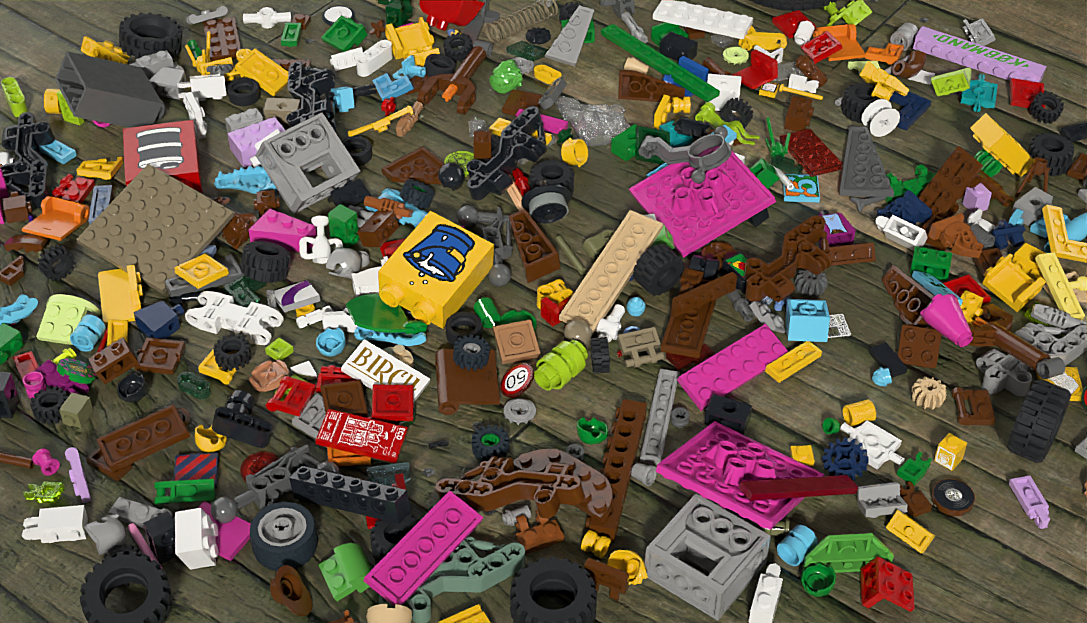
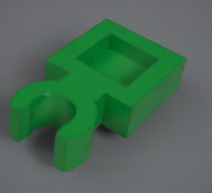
M917 453L915 461L909 458L898 469L897 476L906 482H912L915 486L926 475L932 458L923 461L921 460L923 453Z

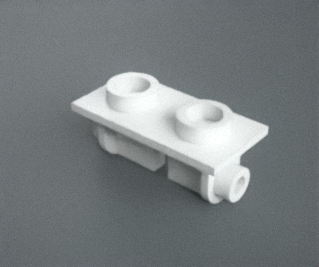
M362 47L331 55L330 63L334 66V70L338 71L356 66V58L363 53Z

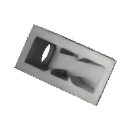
M175 66V68L163 67L149 80L153 84L158 96L179 100L181 98H179L178 94L184 92L185 88H178L177 83L187 82L185 71L181 66Z

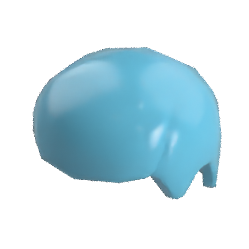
M339 327L336 330L327 328L316 339L317 350L328 357L339 355L346 346L345 334Z

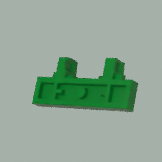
M922 164L916 166L915 175H918L917 178L908 181H898L897 176H893L892 173L886 174L887 178H889L890 186L894 190V197H886L885 201L887 204H890L895 199L904 197L905 192L908 190L919 196L936 173L928 172L927 168Z

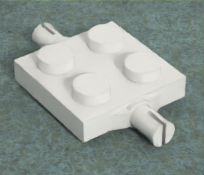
M192 92L185 93L183 102L188 110L189 119L194 122L195 132L199 139L206 138L207 126L202 117H205L204 110L200 107L198 98H194Z
M868 420L856 428L846 423L842 424L840 430L850 435L848 442L855 439L856 445L862 443L863 449H867L868 464L878 469L888 460H892L899 466L904 462L905 458L894 453L901 445L900 439Z

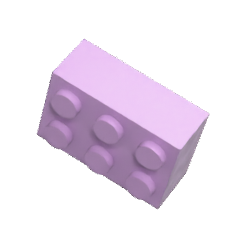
M275 117L227 133L230 150L244 168L252 166L249 158L257 153L255 144L278 129L281 133L285 129Z

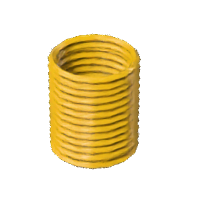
M867 399L845 405L843 407V417L845 422L852 427L863 424L866 420L869 422L876 419V409L872 401Z

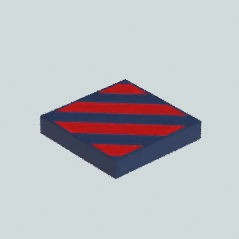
M218 453L176 455L174 481L215 479L216 490L219 463Z

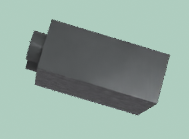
M66 51L55 81L74 117L129 128L153 125L155 120L162 118L164 103L160 100L153 84L148 80L141 67Z

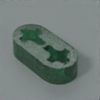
M183 372L177 376L178 387L181 391L197 399H206L211 395L210 383L207 380L191 372Z

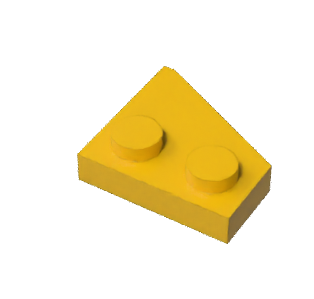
M117 157V160L107 162L106 158L83 161L77 168V175L85 176L86 178H101L103 180L112 179L122 166L123 157Z

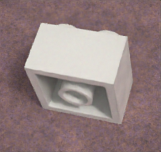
M202 508L175 512V554L190 570L215 566L216 557L219 555L215 537L218 536L217 524L213 523L210 516Z

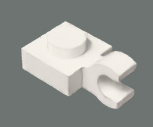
M791 74L788 88L816 93L819 82L816 80L807 81V77Z

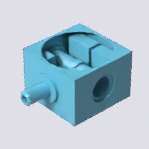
M787 299L785 327L788 340L827 342L830 316L826 301Z

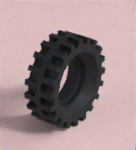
M149 12L148 14H131L130 18L125 17L124 21L121 20L119 25V47L122 48L123 52H127L128 56L133 55L135 59H138L142 56H148L165 50L168 51L172 59L174 55H179L182 44V29L176 20H170L168 16L162 17V14L152 15Z

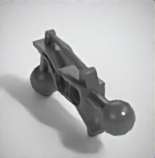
M470 205L462 206L456 215L460 225L469 228L476 225L477 222L493 223L491 226L482 227V238L494 244L493 267L488 273V280L496 287L507 285L511 279V271L502 263L503 259L512 256L513 247L511 246L509 216L502 215L500 207H497V213L478 212L475 207ZM503 223H506L507 226L505 246H503L501 239Z
M304 445L299 449L292 447L290 452L277 461L272 462L255 475H247L246 486L248 491L233 499L224 496L218 497L213 501L210 513L218 523H229L236 518L238 509L253 501L260 508L259 510L279 502L280 496L292 490L289 477L301 466L341 474L339 467L330 461L321 463L309 455L308 445Z

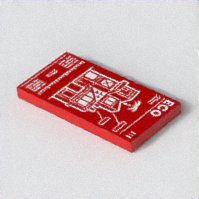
M328 409L317 435L316 445L397 463L408 427Z

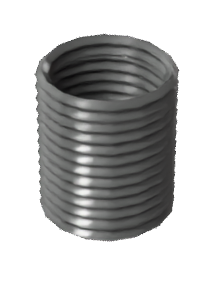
M979 224L970 226L973 235L977 238V242L984 245L982 250L990 249L995 242V237Z

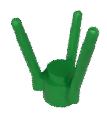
M767 117L766 121L771 144L768 138L765 139L770 158L781 160L788 153L791 133L787 134L784 147L781 143L775 142L770 118Z

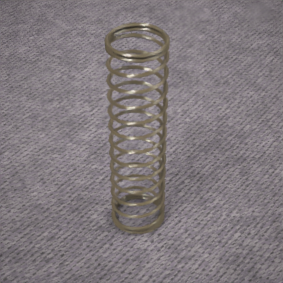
M543 0L531 4V6L512 13V15L509 14L507 17L486 26L488 39L496 44L502 39L510 37L511 34L515 35L516 32L519 33L521 30L529 28L530 25L534 26L535 23L538 24L540 21L548 19L549 16L557 15L558 6L556 1L552 0L556 8L555 14L553 6L548 0H544V3L541 2ZM546 1L551 5L553 14L549 11ZM540 3L544 5V10L548 15L547 18L545 17L544 11L540 7ZM536 5L539 7L542 17H544L543 20L540 19L539 13L535 9ZM531 7L534 9L535 15L539 19L538 22L535 21V17L531 12ZM526 9L530 12L531 19L534 21V24H531L530 19L526 14ZM521 12L525 14V18L527 22L530 24L528 27L526 26L525 20L521 16ZM517 14L520 16L521 22L525 26L524 29L521 28L520 22L516 18ZM512 16L515 18L516 23L520 28L519 31L516 30V26L512 21ZM507 19L511 21V25L515 30V33L511 32V28L507 23ZM502 21L506 23V27L510 32L509 36L507 35L506 30L502 25ZM497 23L501 25L502 31L505 34V38L502 37L501 32L497 27ZM489 26H491L493 37L496 39L493 33V29L495 30L497 34V41H494L490 37L488 32Z

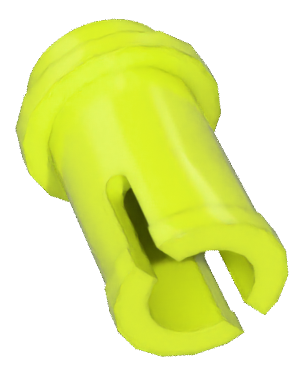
M69 348L64 349L62 354L51 361L57 365L60 359H75L77 356Z

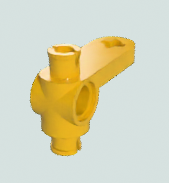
M751 25L744 40H738V45L745 50L747 49V51L754 49L756 45L765 50H778L781 47L783 49L786 47L787 38L781 33L756 32Z

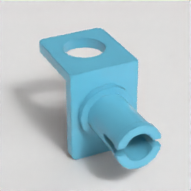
M410 55L402 61V68L392 76L395 79L403 77L399 76L403 73L404 76L407 75L408 79H411L413 76L423 78L426 74V68L416 66L414 57Z

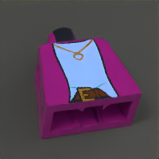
M823 210L819 213V216L823 217L826 221L824 231L827 232L826 239L829 242V246L853 244L856 230L842 213L830 214L828 210ZM820 239V240L818 241L819 247H822V246H821V241H822L823 239Z

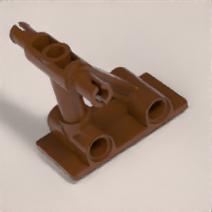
M960 146L956 147L918 197L932 210L931 217L935 214L942 218L955 215L959 209L956 201L965 196L967 187L974 188L979 183H982L992 193L991 199H997L1005 207L1010 205L1007 202L1008 200L1011 203L1013 202V198L1003 191V187L981 170L983 164Z

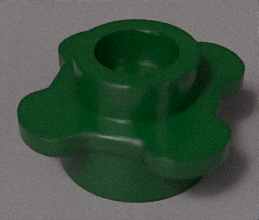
M571 128L563 129L558 134L557 144H563L569 138H573V135L570 133Z

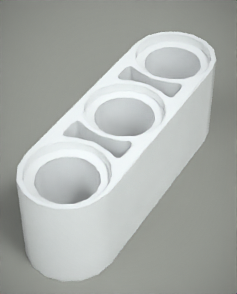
M381 40L356 58V68L359 76H369L393 58L391 41Z

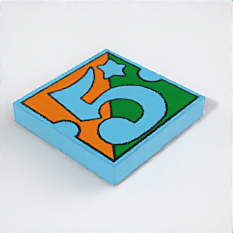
M785 174L794 185V188L788 190L782 183L784 201L820 202L818 175Z

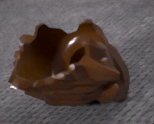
M233 212L234 217L222 229V237H225L227 243L232 245L234 249H238L239 246L249 239V229L257 220L256 216L252 213L241 214Z

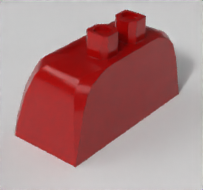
M479 0L419 1L420 9L428 15L427 24L436 26V28L446 31L448 23L466 26L475 18L485 4Z

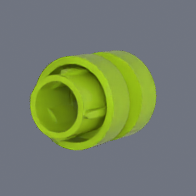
M576 340L560 342L551 350V353H547L537 361V370L534 372L536 383L542 389L548 391L552 388L561 389L571 380V377L577 376L585 369V360L588 358L586 348Z

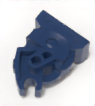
M908 190L905 192L904 197L895 199L884 209H878L877 217L882 215L890 219L894 215L913 225H916L917 222L924 225L931 218L932 210Z

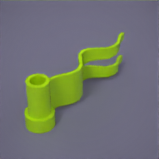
M706 102L695 116L696 121L704 122L706 120L715 129L718 126H728L737 133V139L742 144L754 145L755 142L744 140L740 132L742 136L748 139L760 138L758 135L746 133L742 123L739 121L724 122L715 113V106L710 102Z

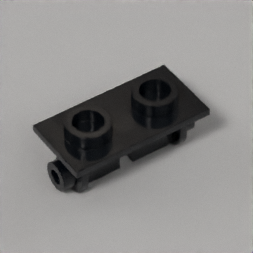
M680 117L672 126H675V131L678 134L690 136L692 131V137L699 139L708 134L706 129L710 127V124L691 120L687 117Z

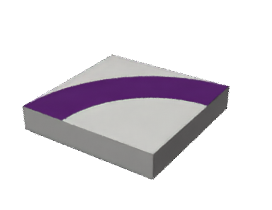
M308 280L272 291L273 298L284 312L320 301L319 294Z

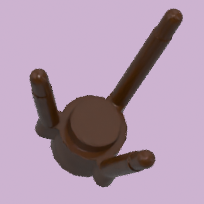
M1034 158L1029 171L1015 194L1016 197L1019 196L1026 182H1031L1034 174L1042 175L1044 173L1043 191L1047 193L1050 167L1047 166L1048 161L1046 159Z

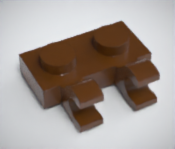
M588 557L584 569L594 579L597 593L601 584L610 588L609 598L618 601L620 593L625 594L629 588V574L621 569L613 568L599 560Z

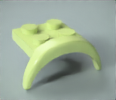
M65 294L52 295L47 301V308L36 337L41 341L72 345L70 336L81 319L86 315L87 310L97 316H101L102 312L94 304L80 297Z

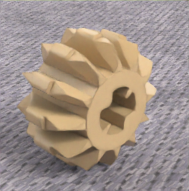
M925 376L923 379H917L914 386H912V401H915L917 406L922 405L924 410L927 407L932 410L935 407L940 408L946 399V386L941 384V380H934V377L928 379Z

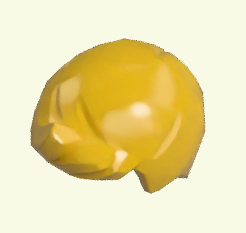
M617 550L608 558V566L621 569L629 574V585L641 584L643 579L648 578L645 563L636 552Z

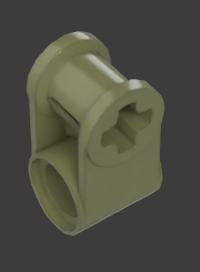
M605 230L594 237L588 238L583 243L582 249L596 261L615 231Z

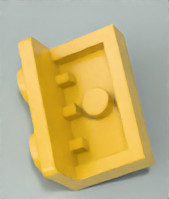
M432 45L422 47L423 50L417 51V49L407 51L408 54H404L403 57L405 60L412 55L415 65L424 67L426 57L430 54H440L439 48L432 47Z
M965 291L960 297L963 300L961 309L967 322L972 325L975 318H980L983 313L981 306L984 298Z

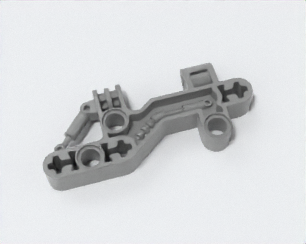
M1027 323L1015 332V335L1047 353L1051 358L1060 357L1065 366L1087 351L1086 325H1080L1075 329L1061 330L1060 327ZM1061 333H1062V334H1067L1066 336H1064V337L1061 338V339H1057V338H1055L1054 336H1052V335H1060ZM990 349L977 358V367L985 374L981 387L982 390H988L989 394L992 395L1005 388L1016 396L1027 395L1032 381V375L1028 371L1034 369L1012 355L1008 354L1006 356L996 349Z

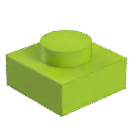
M277 338L265 348L267 355L281 361L294 352L293 346L281 338Z

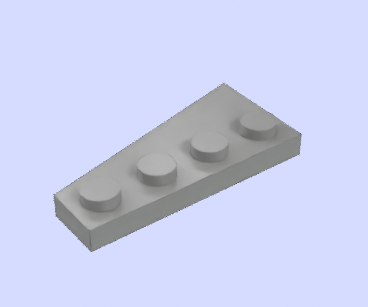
M579 5L558 38L553 42L551 48L546 52L545 58L575 67L594 10Z

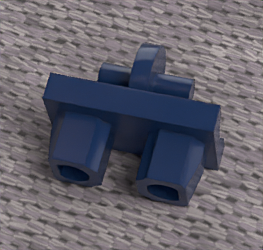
M1000 220L998 226H995L992 235L995 237L994 244L996 248H999V250L1007 248L1009 245L1007 241L1011 240L1013 247L1021 246L1024 243L1022 234L1026 230L1024 225L1013 227L1012 223L1008 224L1006 220Z

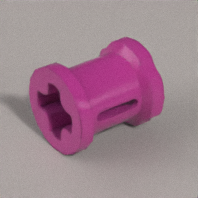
M42 448L32 457V461L41 467L44 475H52L60 467L59 461L51 457L48 449Z

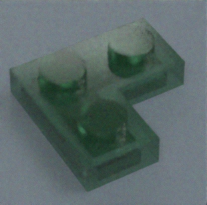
M244 275L224 285L223 289L227 295L233 296L236 305L247 308L251 302L260 304V299L254 291L266 286V282L253 280Z

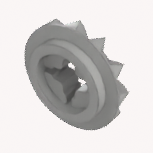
M522 56L512 58L516 66L521 70L522 75L523 73L529 74V71H533L534 63L531 59Z
M524 398L512 399L504 406L505 419H509L510 423L516 422L519 425L523 422L527 424L536 415L535 405ZM521 408L522 413L521 415H518L517 413Z

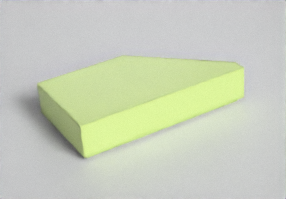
M868 61L848 62L847 67L858 70L860 74ZM870 61L877 69L880 68L878 61Z

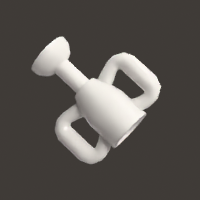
M315 216L311 219V222L317 227V237H303L300 239V255L307 260L313 259L314 263L325 264L331 255L330 245L336 244V247L343 248V243L338 238H326L324 227L329 223L328 217ZM307 242L313 244L312 253L307 254Z

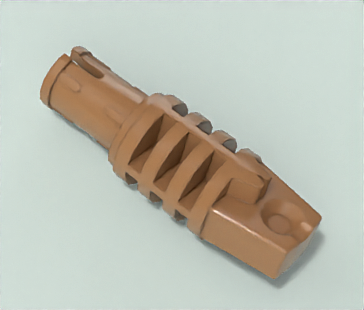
M414 102L411 107L414 113L412 116L407 113L399 119L396 125L397 136L403 137L419 119V113L424 108L421 102Z

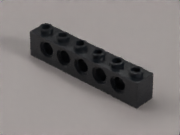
M301 466L289 477L294 499L400 524L411 512L407 490L305 466Z

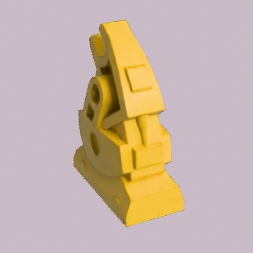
M870 61L866 63L860 73L861 78L865 82L872 83L875 86L877 83H881V86L889 90L892 89L902 96H906L910 90L896 77L889 75L880 68L877 69Z

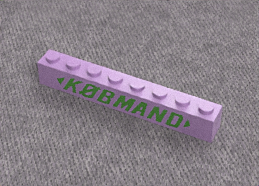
M924 26L921 27L916 35L913 46L915 50H920L924 53L1009 81L1011 78L1041 83L1047 67Z

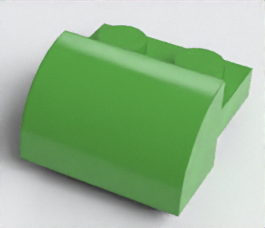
M347 543L334 548L335 554L319 564L331 594L337 602L355 590L361 593L370 587L363 580L373 568L364 549L358 544Z

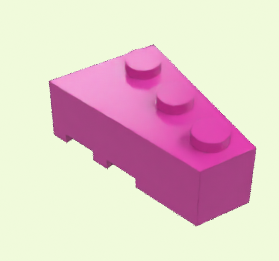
M269 209L249 229L250 242H270L280 245L288 251L300 252L299 242L301 238L317 237L314 225ZM307 242L308 252L313 247V244Z

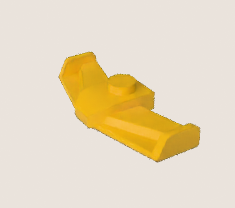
M407 106L379 121L348 131V137L356 136L372 129L374 132H384L388 130L387 126H390L391 121L407 113L412 116L414 114L411 106Z

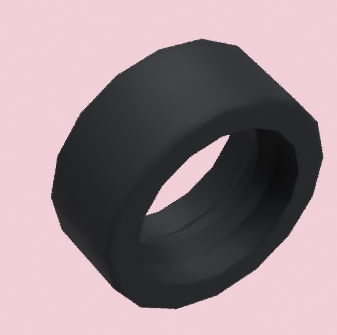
M430 54L426 57L424 63L428 77L439 74H454L456 66L451 58L442 54Z
M238 78L228 85V97L234 105L249 106L260 99L259 84L254 79ZM243 90L250 91L248 93H238Z
M352 136L341 141L347 151L353 149L364 150L360 153H349L357 166L365 165L371 160L372 147L368 139L361 136Z
M465 311L451 315L445 324L447 340L452 345H455V341H458V338L463 339L465 335L467 338H469V335H473V338L480 336L479 339L481 340V319L476 314ZM463 325L474 328L469 333H458L453 329Z

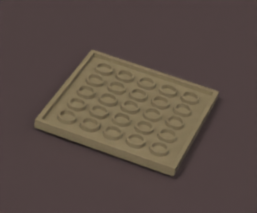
M147 164L76 241L79 245L127 272V266L135 265V270L140 272L143 283L165 294L167 291L165 280L178 276L174 268L198 257L234 217V213L152 165Z

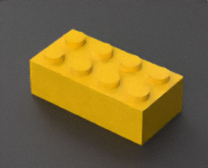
M987 113L970 127L975 133L972 136L979 143L981 142L982 147L1013 175L1017 173L1022 177L1030 169L1034 159Z

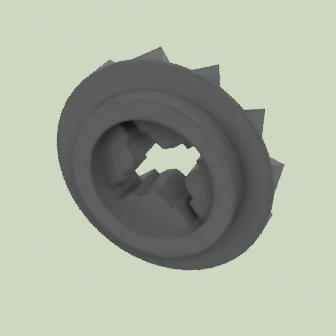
M218 64L206 67V71L210 72V74L230 73V70H233V65Z

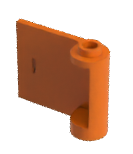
M855 24L817 27L813 31V39L828 31L842 44L843 49L827 57L828 61L865 58L866 53L856 40Z
M47 196L41 202L42 214L24 226L22 232L61 241L88 220L90 208L88 205Z

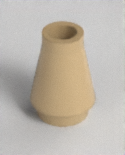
M628 57L624 66V70L637 71L645 75L649 69L648 65L634 57Z

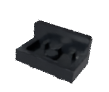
M361 179L356 181L350 180L341 189L339 187L333 189L330 192L328 202H333L336 207L339 204L347 208L350 205L355 207L363 203L365 197L371 196Z

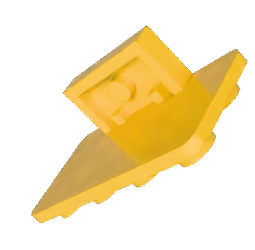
M135 265L127 266V272L122 269L99 272L98 279L104 324L108 325V320L135 321L133 312L141 309L140 296H143L142 285H138V283H141L140 272H136Z

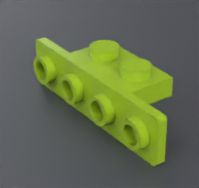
M853 0L847 5V8L843 7L838 12L839 15L837 13L829 19L831 22L827 26H832L841 18L848 24H855L856 26L868 17L872 11L864 3V0H856V2Z

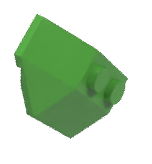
M873 533L828 535L805 557L802 572L807 567L817 563L827 567L832 566L835 573L860 572L862 567L876 557L892 563L894 555Z

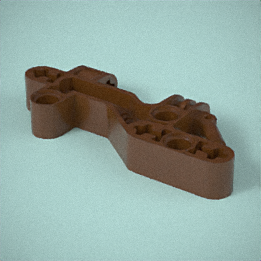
M812 216L786 233L782 255L770 264H766L758 258H749L746 261L744 278L747 281L745 296L749 301L757 302L768 296L774 301L780 302L795 291L794 284L790 279L795 276L798 268H804L815 275H819L832 265L829 242L826 239L827 232L824 231L826 221L823 217ZM820 239H823L821 241L822 250L814 245Z
M492 456L489 461L481 462L480 466L464 473V476L459 479L444 478L438 481L435 486L440 500L451 491L477 511H491L521 499L533 500L541 518H551L556 515L561 504L577 505L585 497L580 478L573 476V466L571 464L550 462L544 472L526 470L513 472L514 463L512 458H506L505 460L502 457L498 459L496 456ZM481 475V477H480L479 480H477V481H469V480H471V479H473V478H475V477Z

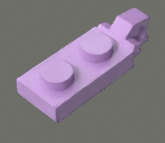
M1031 476L1010 479L1009 486L1030 519H1034L1039 529L1048 528L1050 521L1049 505Z

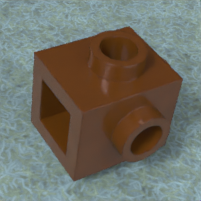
M274 190L256 192L257 199H254V209L258 210L259 218L269 209L277 211V208L280 207L279 197H275Z

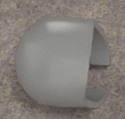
M336 247L327 260L326 268L335 270L334 272H329L331 275L352 279L351 274L358 273L360 269L361 259L359 254L353 249ZM339 263L341 266L335 270L336 264Z
M119 514L103 517L102 521H105L104 523L94 521L85 526L87 533L96 543L98 555L108 553L109 549L114 551L115 546L118 545L120 548L124 544L126 533L124 526L118 520Z

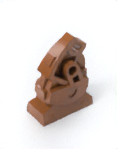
M962 213L932 223L928 234L930 239H939L943 246L952 248L951 252L965 257H980L984 245L977 242V238L973 235L970 226L963 222L964 215Z

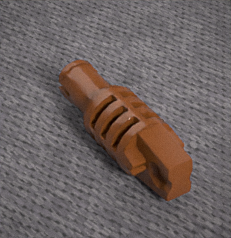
M366 196L364 199V206L378 209V211H393L398 219H402V216L409 218L413 215V210L405 208L404 203Z

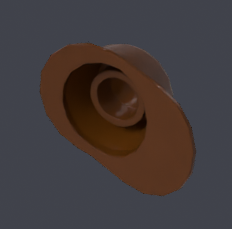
M281 566L277 570L275 578L270 581V593L273 600L287 606L295 615H308L312 610V599L298 572L291 566Z

